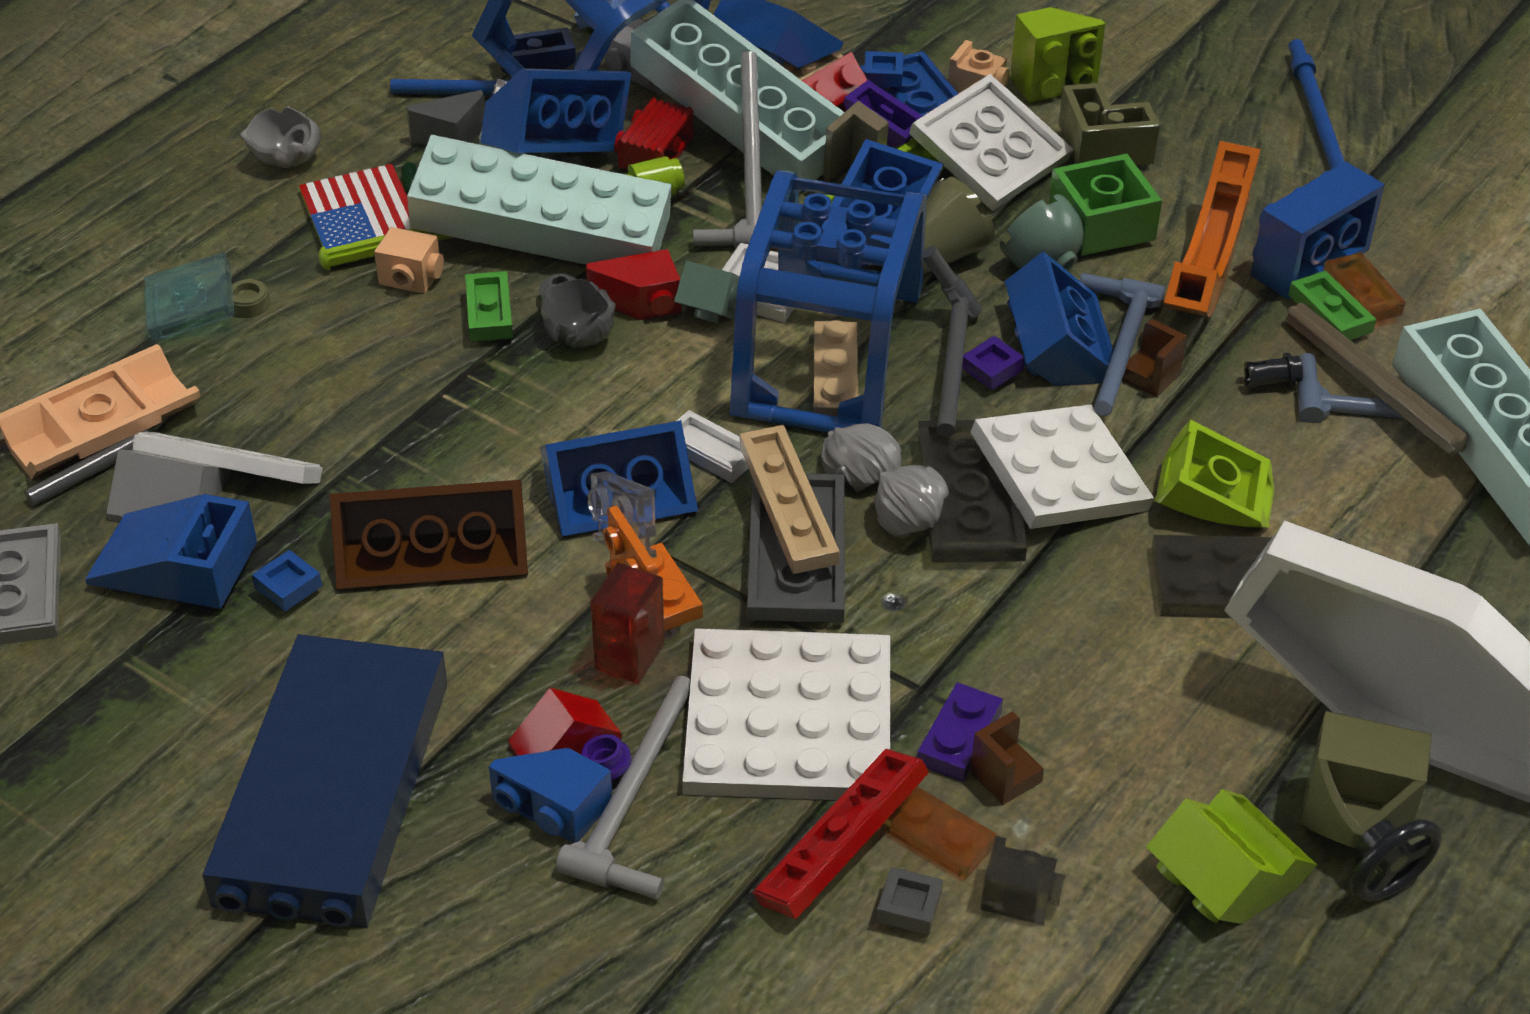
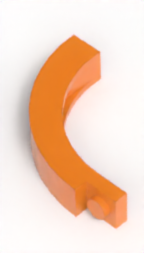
M1224 141L1219 142L1192 240L1183 262L1175 261L1164 300L1166 308L1210 317L1213 314L1221 296L1250 199V191L1260 157V149Z

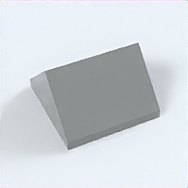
M118 449L106 512L107 518L110 521L120 522L125 513L202 494L219 496L232 476L231 469L140 451Z

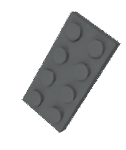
M805 473L840 551L839 565L793 574L752 478L747 620L844 622V474Z

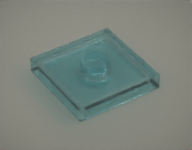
M225 252L144 277L147 331L153 341L235 316L230 262Z

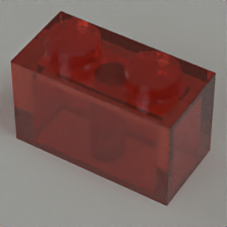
M617 562L590 602L594 666L596 670L602 671L611 677L622 678L639 684L665 645L663 579L660 576Z

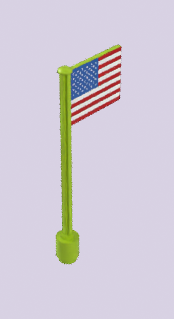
M665 156L631 164L628 166V174H624L671 184V196H675L677 191L685 188L683 169L677 158L669 160ZM392 164L299 185L300 194L322 246L318 254L319 262L326 270H331L330 267L374 257V251L390 227L435 235L438 237V241L453 238L410 228L407 195Z

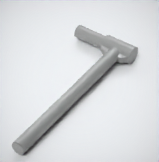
M752 51L741 53L746 219L738 222L734 229L693 230V246L734 245V248H737L740 243L749 245L762 209L757 54Z
M676 677L635 752L629 768L622 776L587 843L579 841L570 845H563L556 861V872L605 888L613 885L650 898L659 899L664 887L663 878L618 865L616 859L613 858L610 850H607L690 695L691 680L688 677Z

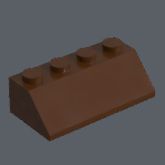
M522 480L329 494L336 589L528 574Z

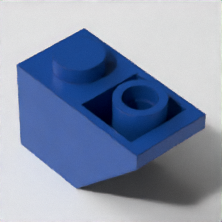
M570 748L495 759L488 766L492 799L502 809L510 813L517 812L537 823L544 832L552 836L559 835L572 843L579 842L601 817L612 797L611 770Z

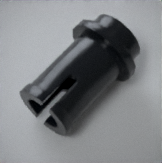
M1283 353L1282 358L1245 362L1244 377L1248 389L1284 383L1287 387H1293L1295 382H1300L1303 379L1300 357L1291 356L1290 353Z

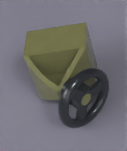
M1325 711L1307 777L1300 825L1331 840L1357 848L1363 857L1358 863L1351 879L1352 892L1362 901L1373 902L1382 900L1401 891L1421 875L1433 861L1441 845L1442 833L1435 822L1426 819L1414 820L1427 782L1432 734ZM1425 836V839L1413 845L1408 842L1415 837ZM1376 870L1378 873L1368 885L1370 876Z

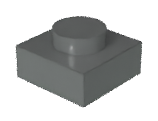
M891 867L877 909V922L930 935L942 894L943 879Z

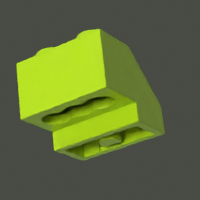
M1221 789L1209 805L1185 798L1146 846L1159 860L1156 867L1160 873L1172 883L1178 886L1184 885L1195 896L1192 900L1195 908L1215 923L1223 920L1243 924L1298 889L1317 866L1306 853L1244 795Z

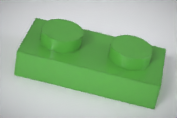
M1326 270L1291 282L1288 295L1297 304H1306L1349 340L1374 331L1376 318Z
M507 271L465 274L470 342L513 338Z

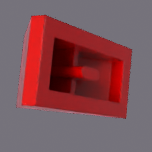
M550 687L510 737L508 747L514 756L570 748L582 755V749L590 739L603 734H611L622 740V734L597 700Z

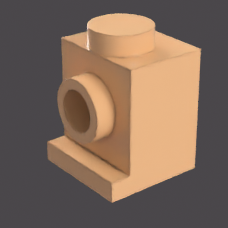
M965 40L950 58L948 82L959 94L991 74L1006 87L1010 76V70L1006 68L1007 58L993 55L986 50L973 49L972 42Z

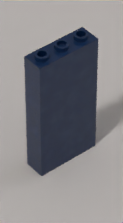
M297 634L202 874L211 907L220 908L229 913L244 911L272 915L282 920L297 918L325 922L334 927H346L349 925L368 928L448 685L443 652Z

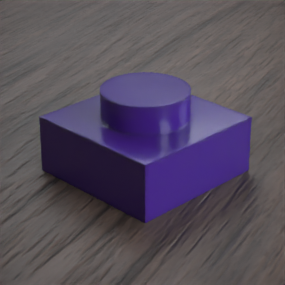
M993 336L964 354L962 369L993 390L1024 370V356L996 336Z

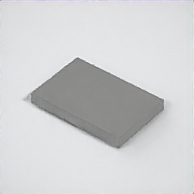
M58 523L0 530V644L58 637L61 532Z

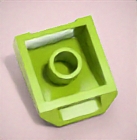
M1190 419L1172 441L1161 463L1162 469L1157 494L1153 502L1176 512L1219 524L1250 528H1269L1274 496L1270 459Z

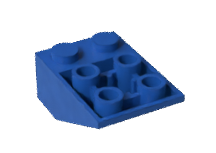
M202 494L125 513L85 578L86 584L221 609L257 543L250 504L248 501Z

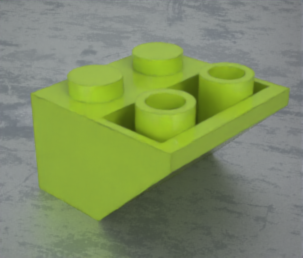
M1052 7L1016 14L1010 79L1029 103L1062 96L1063 86L1098 83L1105 22L1102 19Z

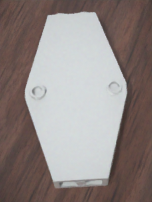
M1284 521L1243 576L1224 611L1333 713L1432 734L1429 757L1430 765L1530 803V642L1482 596L1462 584Z

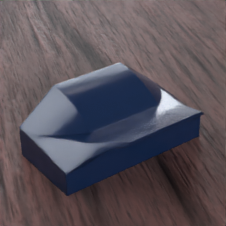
M568 27L514 35L517 44L512 56L525 69L566 70L576 61L575 46ZM500 65L502 72H504V73L510 75V74Z

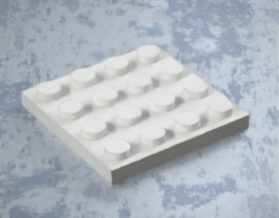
M695 628L683 770V795L838 800L884 749H890V635Z

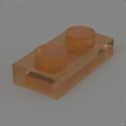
M1362 252L1325 261L1323 271L1326 270L1376 318V322L1403 315L1406 302Z
M918 786L880 826L882 830L964 880L972 874L996 845L997 834Z

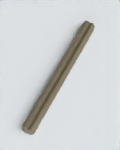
M1299 303L1295 307L1291 305L1288 308L1287 312L1289 314L1286 321L1290 326L1449 455H1455L1457 452L1465 450L1468 440L1466 432L1306 304Z

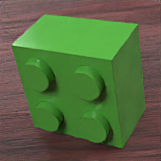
M1128 154L1053 169L1049 204L1057 202L1053 195L1059 194L1065 196L1077 211L1084 231L1083 243L1079 250L1081 256L1156 240L1162 199Z

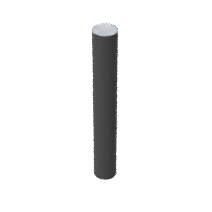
M135 435L115 443L25 490L24 495L27 501L34 507L116 464L118 449L132 450Z

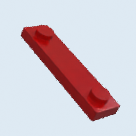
M887 748L884 749L756 887L753 894L759 904L797 919L929 774L924 761Z

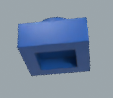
M866 51L864 75L867 80L880 88L902 87L904 53Z
M291 550L286 551L252 574L254 588L285 612L322 587L320 572Z

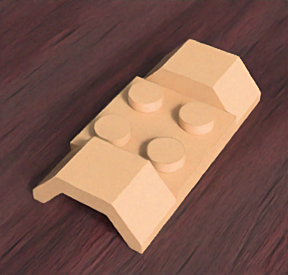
M156 344L0 413V432L12 456L28 476L34 479L73 461L76 456L79 459H83L161 423L163 419L195 405L201 398L200 390L196 386L186 389L177 379L161 347Z

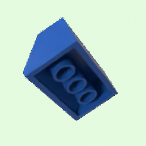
M521 69L485 102L480 143L515 153L614 151L616 136L619 131H623L631 73L625 71Z

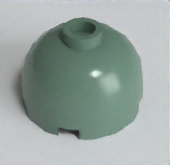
M1053 195L1057 202L1049 205L1043 199L1024 211L1006 230L1011 238L1007 245L1001 240L999 246L1001 252L1018 270L1043 251L1067 271L1077 262L1078 257L1076 254L1082 246L1084 231L1080 216L1065 196Z

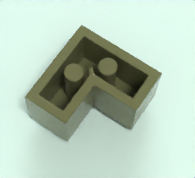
M1101 83L1063 86L1058 125L1065 142L1074 149L1071 156L1075 164L1122 154H1128L1136 166L1154 164L1160 124L1149 102L1111 105Z

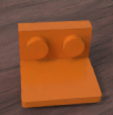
M616 505L607 508L608 527L603 529V536L610 552V561L605 563V570L611 586L614 589L620 588L625 595L626 606L634 621L640 619L649 635L653 636L702 618V602L662 542L645 548L619 507Z

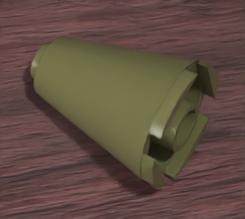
M949 177L946 180L943 178L936 182L926 202L924 250L935 246L948 265L986 249L987 246L994 242L995 237L990 215L988 214L983 218L976 208L981 203V200L965 183L955 177ZM925 261L923 262V275L932 272Z

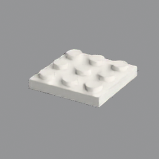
M991 74L913 122L909 134L956 178L965 183L992 211L1053 171L1054 168L1069 160L1074 150Z
M1091 404L981 418L974 421L970 433L1030 529L1149 511L1154 497Z

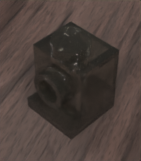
M996 836L984 877L981 910L1044 925L1049 904L1059 907L1066 875L1056 872L1058 859L1042 856L1034 851H1021L1006 847L1007 838Z

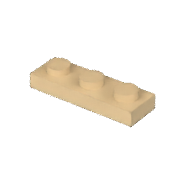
M837 320L814 321L813 412L837 416L840 402L858 397L857 322Z

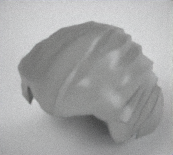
M288 105L282 112L270 108L257 114L248 127L240 133V138L245 141L246 147L265 164L280 168H291L305 163L313 156L319 147L321 131L312 119L296 111L294 108H290Z
M869 423L854 424L845 428L836 427L834 431H829L828 437L824 439L822 453L820 454L825 474H844V485L848 483L855 492H860L874 483H879L881 472L902 467L901 448L898 442L884 429Z
M909 465L881 472L878 491L874 499L878 523L887 532L900 539L909 537V533L933 528L940 518L943 501L949 494L945 480L930 466Z

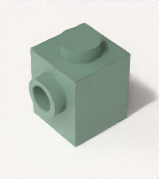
M686 260L674 302L695 309L693 317L717 324L720 316L733 320L740 276Z

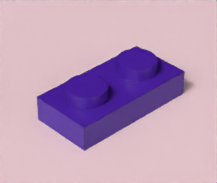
M957 682L917 751V758L924 761L927 769L964 782L971 769L974 733L999 718L1002 712L1003 698Z

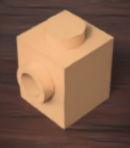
M390 227L374 251L379 285L425 294L434 279H438L443 271L444 257L442 254H439L438 237L435 235Z

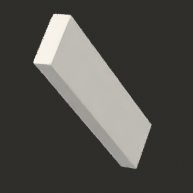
M138 432L134 436L132 448L135 451L301 484L320 483L323 468L319 464L157 432Z

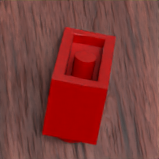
M668 249L586 263L587 281L593 282L599 289H604L608 292L610 300L615 303V311L639 320L682 313L681 304L674 302L681 279Z

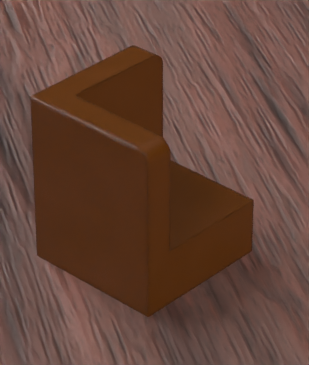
M1150 319L1144 325L1141 349L1129 359L1122 380L1158 397L1180 376L1187 335L1154 319Z
M1014 712L1008 713L974 733L970 773L1002 805L1040 784L1044 773V768L1018 744L1021 719Z

